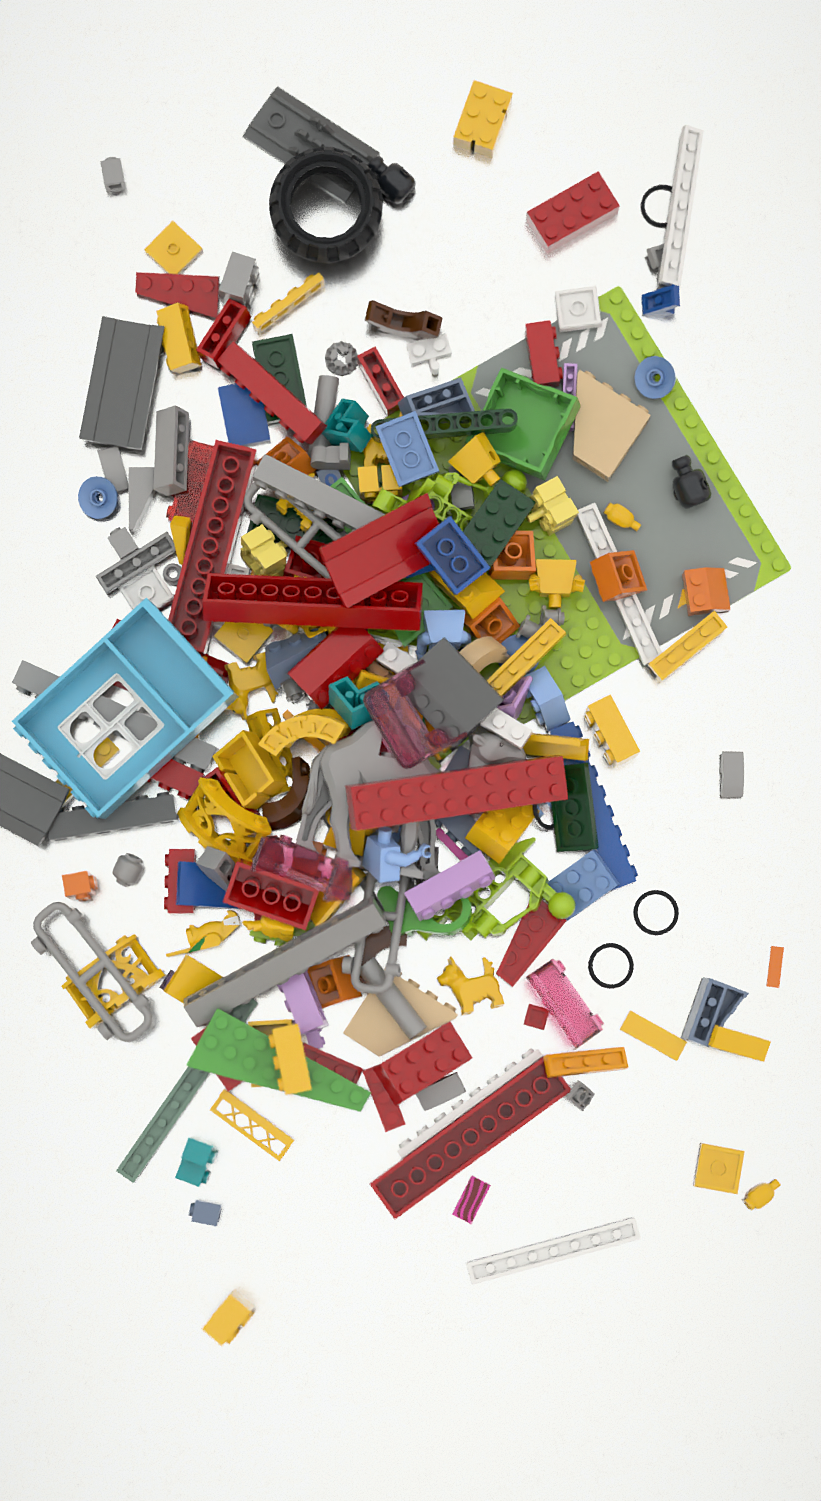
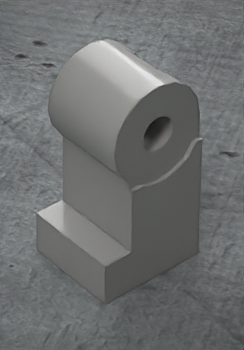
M340 443V446H314L311 448V467L320 470H350L351 451L349 443Z

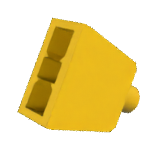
M484 432L474 436L448 461L473 484L484 478L492 487L501 479L493 470L501 462L500 458Z

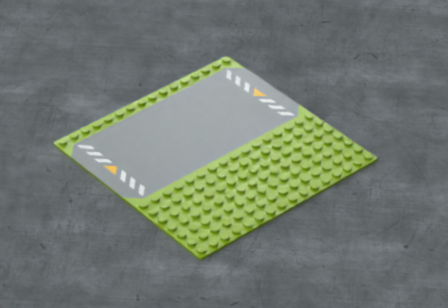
M616 286L598 297L602 327L560 332L558 320L551 323V327L555 326L557 339H553L554 346L559 347L560 359H557V366L562 367L563 373L564 363L577 364V373L579 370L583 372L588 371L596 377L595 380L612 386L613 391L620 395L622 393L628 396L634 405L645 407L649 411L648 414L651 415L650 420L608 482L573 460L574 431H569L545 481L522 472L527 479V487L523 494L530 497L537 486L558 476L566 490V495L568 498H571L577 510L596 503L617 552L635 551L647 587V591L636 595L659 646L696 626L711 614L688 616L682 579L684 570L704 567L724 568L729 602L732 605L789 572L791 565L678 379L676 378L671 392L658 399L648 398L637 389L635 372L638 365L648 357L659 356L664 358L622 287ZM526 338L454 378H462L475 411L483 410L488 394L501 367L532 380ZM659 374L655 375V380L657 382L660 380ZM563 379L560 380L559 387L553 388L562 391ZM401 410L387 416L384 419L398 418ZM469 422L468 424H460V426L463 428H468L471 426V423ZM424 423L421 424L423 431H427L429 427ZM439 423L438 427L446 430L450 425L448 423ZM468 436L427 439L439 469L438 474L449 473V467L452 465L448 461L466 445L465 441ZM351 451L350 470L342 471L356 494L360 497L358 467H364L365 455L364 451L361 453ZM685 455L691 458L692 470L701 469L704 472L712 493L710 500L689 509L683 508L673 494V480L678 476V473L673 469L672 461ZM385 462L377 464L379 488L382 487L381 465H386ZM499 463L493 470L502 478L505 472L514 468ZM432 474L427 477L431 479L435 474ZM427 477L422 478L419 481L424 483ZM484 478L477 482V484L485 487L490 486ZM414 482L402 486V497L410 494ZM473 487L475 508L462 510L474 517L486 500L483 490ZM450 492L447 498L449 499L448 502L452 504V497ZM610 502L612 504L618 503L631 511L634 515V520L641 524L638 531L630 527L621 528L607 519V515L603 513ZM448 510L445 514V517L447 518L451 516L452 518V514ZM577 516L571 525L550 536L547 531H543L540 527L539 520L541 518L531 523L526 518L517 531H533L535 560H576L574 577L575 575H581L585 580L583 592L575 591L570 594V597H561L560 609L561 612H564L565 619L564 624L560 625V627L566 632V635L539 661L535 669L537 670L543 666L546 667L566 701L640 657L615 601H602L590 565V561L596 558ZM464 522L463 529L466 528L468 522ZM426 572V576L431 580V582L437 587V589L453 606L450 610H462L439 586L435 584L429 572ZM493 579L504 589L505 592L499 597L503 600L519 625L524 621L527 614L531 616L529 620L539 624L542 605H545L546 609H550L549 597H540L539 592L530 591L529 580ZM519 628L516 631H514L510 636L517 635ZM494 662L487 665L480 671V675L487 681L500 668L499 663ZM526 697L522 711L517 721L524 725L535 719V714L538 713L534 711L531 705V697Z

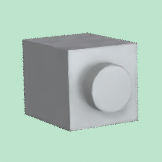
M107 157L104 161H100L106 192L126 189L121 158Z
M118 527L109 533L110 536L107 537L120 560L139 549L126 527L122 529Z

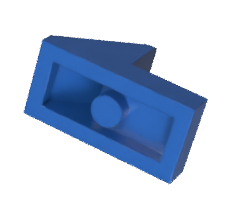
M673 284L641 295L642 312L645 316L674 314L675 308L680 307L678 285Z

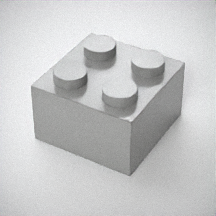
M231 252L219 287L222 303H226L230 298L244 306L251 304L254 292H252L253 285H257L260 279L256 258Z

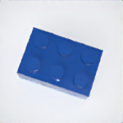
M451 516L447 517L414 543L454 595H457L490 569L489 565Z

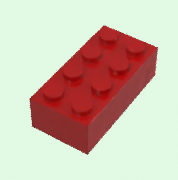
M597 171L528 210L525 220L546 254L617 215L620 205L600 172Z
M451 1021L385 1060L373 1068L393 1103L397 1106L470 1061L473 1057Z

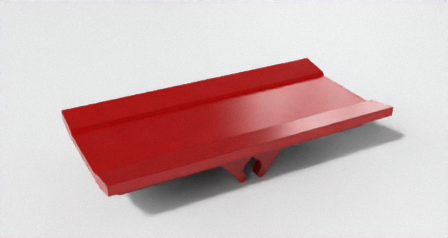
M428 493L319 548L325 567L345 608L362 601L429 565V562L414 544L439 524L432 509Z

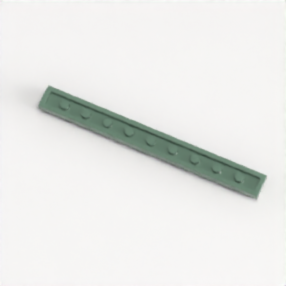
M251 999L246 1005H238L233 1008L229 1015L245 1023L259 1003ZM187 1067L116 1172L132 1183H135L210 1072Z

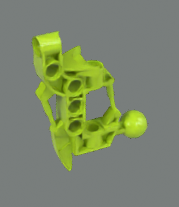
M510 469L501 478V480L521 493L527 487L526 476L519 470ZM456 472L443 473V475L436 473L431 479L427 477L424 483L419 480L415 481L407 501L384 490L382 487L372 507L383 514H387L428 493L429 498L434 502L433 511L438 523L446 519L445 514L449 510L452 514V519L463 532L464 522L466 521L469 524L473 517L448 502L449 499L447 497L453 485L460 482L467 486L476 487L483 490L486 498L494 487H485L477 483L473 484L467 478L459 476Z
M535 837L516 843L500 864L493 859L489 860L488 864L494 876L503 874L506 877L501 883L493 880L489 886L478 888L468 897L469 902L476 907V910L472 913L469 923L461 932L470 941L478 933L485 939L490 933L493 936L505 934L506 930L518 922L521 917L530 911H537L542 898L549 902V912L558 919L568 918L575 911L576 904L574 898L565 892L557 893L548 885V877L523 855L536 842ZM515 879L519 880L530 891L529 907L502 924L487 909ZM483 890L491 891L490 896L485 899L480 897V893ZM460 899L455 901L451 907L445 909L443 915H434L432 919L440 924H444L447 920L451 923L456 921L463 910L462 901ZM416 931L426 941L429 937L433 935L431 933Z

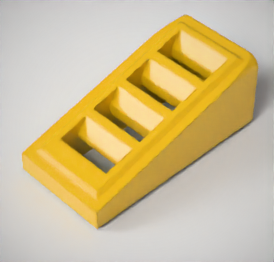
M174 516L170 523L178 562L180 565H183L190 538L191 519Z

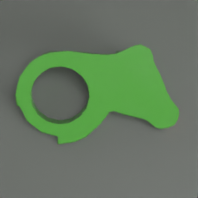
M392 886L380 887L377 897L381 901L384 911L395 912L398 891ZM468 897L460 899L463 910L460 917L450 924L437 923L432 917L419 921L406 898L401 936L404 934L413 936L414 931L438 935H453L463 930L469 923L472 915L471 903ZM388 920L390 931L392 932L394 921Z

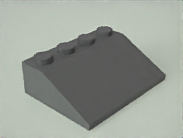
M445 637L408 669L394 684L400 693L453 748L462 744L504 701V698Z

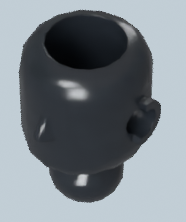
M376 155L368 164V167L378 177L377 181L380 185L382 198L387 201L400 204L416 187L415 178L398 163H391L387 166L384 163V159Z
M688 455L673 460L672 467L678 473V476L673 480V494L680 505L685 509H689L710 500L712 493L704 472L701 469L692 470L691 458Z

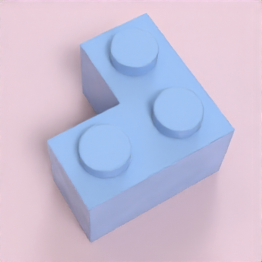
M545 666L523 676H531L533 678L527 698L531 697L532 699L530 702L534 711L538 712L535 716L540 726L544 724L549 731L571 720L563 694Z

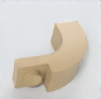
M490 636L474 640L459 652L479 673L487 665L494 662L504 664L511 657L506 653L508 651L506 647Z

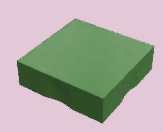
M501 367L488 394L483 410L512 409L518 416L517 426L512 432L485 435L500 458V463L545 481L581 405L578 398L550 386L537 384L525 376ZM509 416L502 419L503 423L507 425L514 422ZM484 418L481 420V424L490 426L492 421L489 418ZM476 435L468 436L465 443L467 444Z

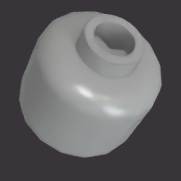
M131 853L120 855L112 870V874L117 878L116 882L123 886L137 883L144 867L141 863V858Z

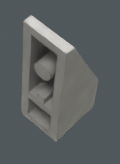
M128 467V530L130 534L136 533L156 493V490L153 489L154 467Z
M207 846L196 864L207 877L227 891L235 862L226 852Z

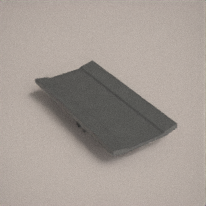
M279 86L272 91L242 135L245 139L284 164L291 158L311 148L334 147L346 150L357 156L367 165L376 155H380L379 151ZM329 173L314 175L308 179L345 204L355 189L344 178Z
M102 316L79 439L142 450L164 326Z
M0 753V827L39 847L64 804L70 789Z

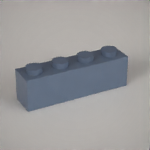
M470 814L435 819V825L439 828L443 826L448 831L446 834L454 842L458 841L463 846L461 850L468 857L481 851L465 839L476 823V820Z

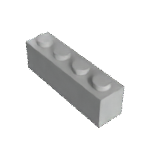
M174 405L156 411L153 489L166 496L187 490L189 412Z

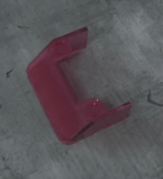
M424 659L405 668L366 692L363 698L365 707L398 763L405 769L413 768L468 735L465 731L450 740L442 729H434L429 732L407 696L415 688V680L411 671L426 663Z
M280 834L279 837H261L251 871H274L325 892L323 900L326 902L350 900L352 894V866L348 865V860L339 857L333 859L292 842L293 838Z
M552 958L523 980L525 983L528 982L540 998L571 1043V1049L576 1050L603 1031L601 1026L604 1025V1022L597 1013L593 1015L565 975L564 971H566V968L560 959L555 961Z

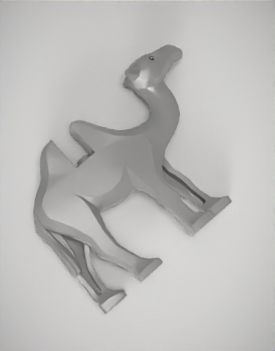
M369 721L358 728L352 735L338 740L335 744L331 743L320 751L312 760L310 779L302 807V819L293 855L319 859L320 854L314 848L312 842L319 819L332 806L329 822L334 834L337 850L334 863L361 867V861L354 855L351 849L346 785L440 772L429 762L414 728L407 725L403 726L397 759L395 758L396 754L381 752V756L379 755L385 721ZM484 732L482 734L470 735L468 738L471 745L467 768L526 759L523 748L520 750L494 734ZM435 819L401 824L400 852L407 854L413 851L418 840L419 847L423 843L431 846L424 851V853L430 852L431 857H420L419 864L421 869L414 863L407 867L400 866V875L428 880L439 874L440 871L435 866L434 858L436 841Z

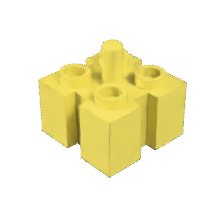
M558 476L537 486L529 497L536 504L531 510L532 513L526 517L528 522L531 523L541 518L539 520L540 527L543 531H547L549 536L571 525L579 513L571 498H568L566 495V490Z
M263 524L241 536L242 548L240 549V557L254 571L255 575L283 576L287 552L284 548L288 547V545L282 540L275 544L273 533L269 529L266 530Z

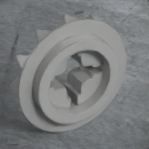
M342 340L332 343L326 350L325 363L332 372L347 374L357 365V350L351 343L343 342ZM337 351L341 352L342 355L347 354L345 356L346 364L341 360H336L338 358Z

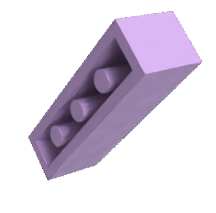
M478 851L406 891L404 894L419 921L427 920L433 917L437 911L451 907L455 901L469 897L478 888L489 886L496 878L482 852Z
M307 971L300 975H293L282 985L277 984L280 992H284L286 1000H284L288 1012H292L294 1017L292 1024H298L301 1035H306L329 1025Z

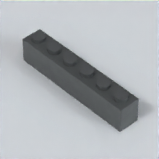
M169 792L157 793V797L148 798V795L137 796L134 801L127 802L126 800L106 819L92 817L84 805L74 806L72 811L63 812V809H60L48 831L49 841L57 842L179 822L175 796L173 794L170 795Z

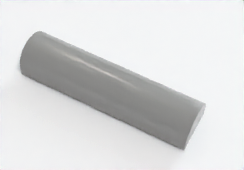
M331 375L318 376L314 414L324 423H326L336 408L339 378ZM322 433L312 445L309 444V457L311 458L312 447L331 446V443Z
M166 531L95 577L105 593L108 594L176 551L174 541Z
M375 957L361 966L360 975L367 984L381 985L384 982L385 971ZM394 982L388 991L382 994H375L410 1040L427 1027Z

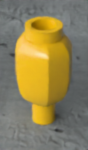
M610 502L603 512L607 515V519L621 528L630 527L638 531L641 526L640 523L634 520L632 512L621 504H612Z
M774 1179L771 1183H761L747 1193V1198L744 1200L747 1208L752 1211L767 1205L774 1198L775 1190L781 1186L780 1182Z

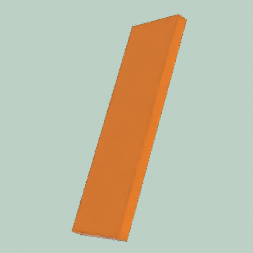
M771 946L767 987H780L784 947Z

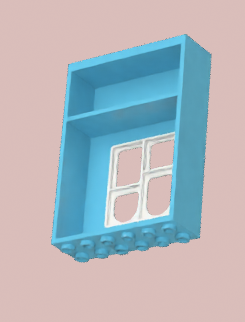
M145 598L12 720V723L15 725L14 731L21 738L24 737L30 741L27 745L31 750L44 757L42 762L50 770L53 769L58 772L56 777L59 781L73 789L71 794L79 802L86 803L87 807L85 809L97 819H106L232 704L238 696L148 598ZM116 681H119L133 695L134 700L111 722H108L94 708L93 702ZM143 707L158 725L146 738L140 741L125 726V720L138 708ZM82 712H87L100 726L101 730L90 741L84 743L77 742L70 733L71 723ZM117 730L131 744L132 750L112 768H101L94 761V751L113 731Z

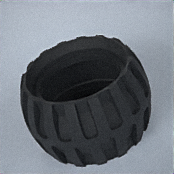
M334 147L305 150L291 158L282 167L271 187L269 213L277 236L293 253L312 262L336 263L355 256L371 242L382 218V192L374 173L365 162L346 150ZM329 173L340 176L353 185L360 197L361 211L355 224L345 233L334 237H316L304 231L294 220L291 211V203L295 191L302 182L314 175Z

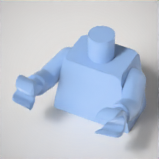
M465 610L424 611L423 623L425 632L417 637V650H415L417 660L426 654L427 645L431 649L444 637L457 650L460 649V651L471 643L470 634L463 630Z
M401 826L397 833H391L392 829L389 827H380L378 835H372L367 838L362 866L379 883L399 881L400 866L407 867L418 861L422 856L430 858L431 853H424V851L431 846L423 843L417 851L413 850L407 854L401 853L400 846L397 844L400 840Z

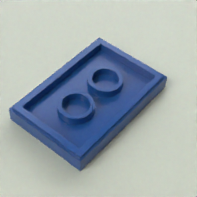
M237 384L217 387L228 443L249 446L270 442L264 404L261 401L257 403L249 396L251 391L247 388L243 390Z
M178 862L176 905L238 909V907L223 902L226 891L207 877L196 862Z

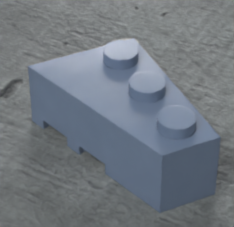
M461 377L407 395L398 402L403 416L416 411L417 416L475 411ZM462 420V421L460 422V424H468V423H469L468 420Z
M315 628L310 631L314 632L317 631L319 628ZM327 631L312 638H308L305 633L293 635L290 638L265 645L267 672L275 690L281 687V682L291 678L287 673L329 635Z
M703 977L682 1039L708 1047L714 1026L724 1027L725 1022L734 1014L738 1005L749 993L715 979Z

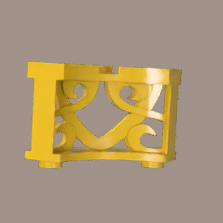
M311 709L301 712L273 727L261 739L258 745L273 755L278 756L284 747L291 748L299 738L315 737L335 744L338 739L348 736L352 729L335 709Z
M201 777L198 780V787L184 808L180 807L177 812L182 825L188 833L193 832L199 838L198 843L205 849L209 846L224 851L235 864L238 858L253 862V856L267 835H270L272 832L267 818L254 814L235 803L222 789L218 780ZM211 815L227 816L234 833L228 832L220 835L216 833ZM254 831L258 832L255 837H248Z
M135 934L130 937L124 935L115 942L117 945L105 953L109 958L115 954L116 960L111 961L117 968L126 970L123 973L125 979L130 973H133L129 977L134 979V984L131 986L139 995L154 986L165 974L161 969L155 967L136 940L137 936ZM127 947H130L138 958L132 965L129 964L131 954L128 957L122 956V951ZM97 957L78 971V975L81 976L99 961V958ZM140 962L149 975H147L141 969L137 968ZM101 970L87 981L86 985L111 1016L130 998L123 989V993L120 995L110 989L98 990ZM67 975L65 977L67 981L61 987L63 990L66 989L82 1011L87 1019L85 1023L89 1029L103 1022L98 1013L92 1009L87 999ZM108 993L110 1000L105 1003L103 1001L104 996L99 998L98 995Z

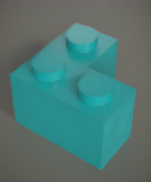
M342 398L326 421L327 427L322 434L332 446H340V443H349L351 451L361 453L371 439L370 432L364 427L369 415L357 401Z
M346 676L329 685V703L352 730L389 712V694L378 681L358 690Z
M192 1136L188 1137L175 1179L197 1187H201L202 1183L206 1184L210 1172L207 1171L209 1163H214L218 1153L215 1150L216 1145Z

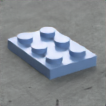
M416 411L375 426L399 487L439 472Z
M593 849L551 879L548 885L557 893L565 892L574 898L576 904L575 911L570 917L565 918L568 921L618 886L619 882L598 852Z

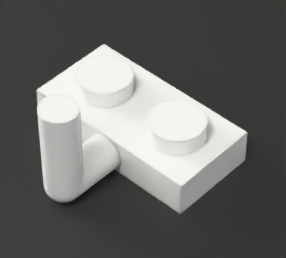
M446 333L439 335L438 338L423 339L406 344L411 365L428 362L433 375H438L440 370V364L436 359L452 355Z

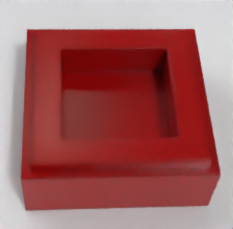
M528 1004L523 1025L544 1030L550 1009Z

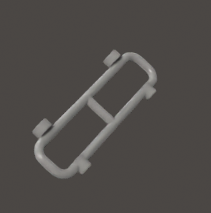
M254 481L244 496L245 508L251 513L249 519L258 526L260 523L265 525L324 578H330L326 567L304 548L319 529L334 541L342 536L323 519L315 516L311 509L307 507L301 509L293 504V500L286 498L313 522L302 538L296 542L252 503L253 496L260 489L255 485L256 482Z
M363 852V855L359 857V860L361 861V867H360L359 869H361V870H366V869L362 866L363 857H364V852ZM369 872L367 873L363 901L373 896L375 878ZM401 875L396 911H382L386 920L394 921L388 962L385 966L384 982L381 985L363 984L359 980L366 936L364 940L356 944L354 957L344 956L342 973L351 974V983L357 991L382 994L390 989L394 977L400 976L401 965L396 964L406 904L404 893L408 891L410 878L408 876Z
M63 902L49 904L34 918L33 929L37 937L30 942L32 947L40 955L44 954L47 950L52 954L103 1020L97 1026V1030L104 1039L108 1041L114 1035L123 1042H132L138 1039L152 1024V1014L147 1007L150 1004L149 999L143 993L138 995L82 924L80 920L84 917L77 908L71 910ZM56 910L63 912L67 921L74 926L99 958V961L81 976L78 975L42 928V921ZM105 967L131 999L135 1008L144 1017L143 1023L129 1034L124 1033L85 984Z

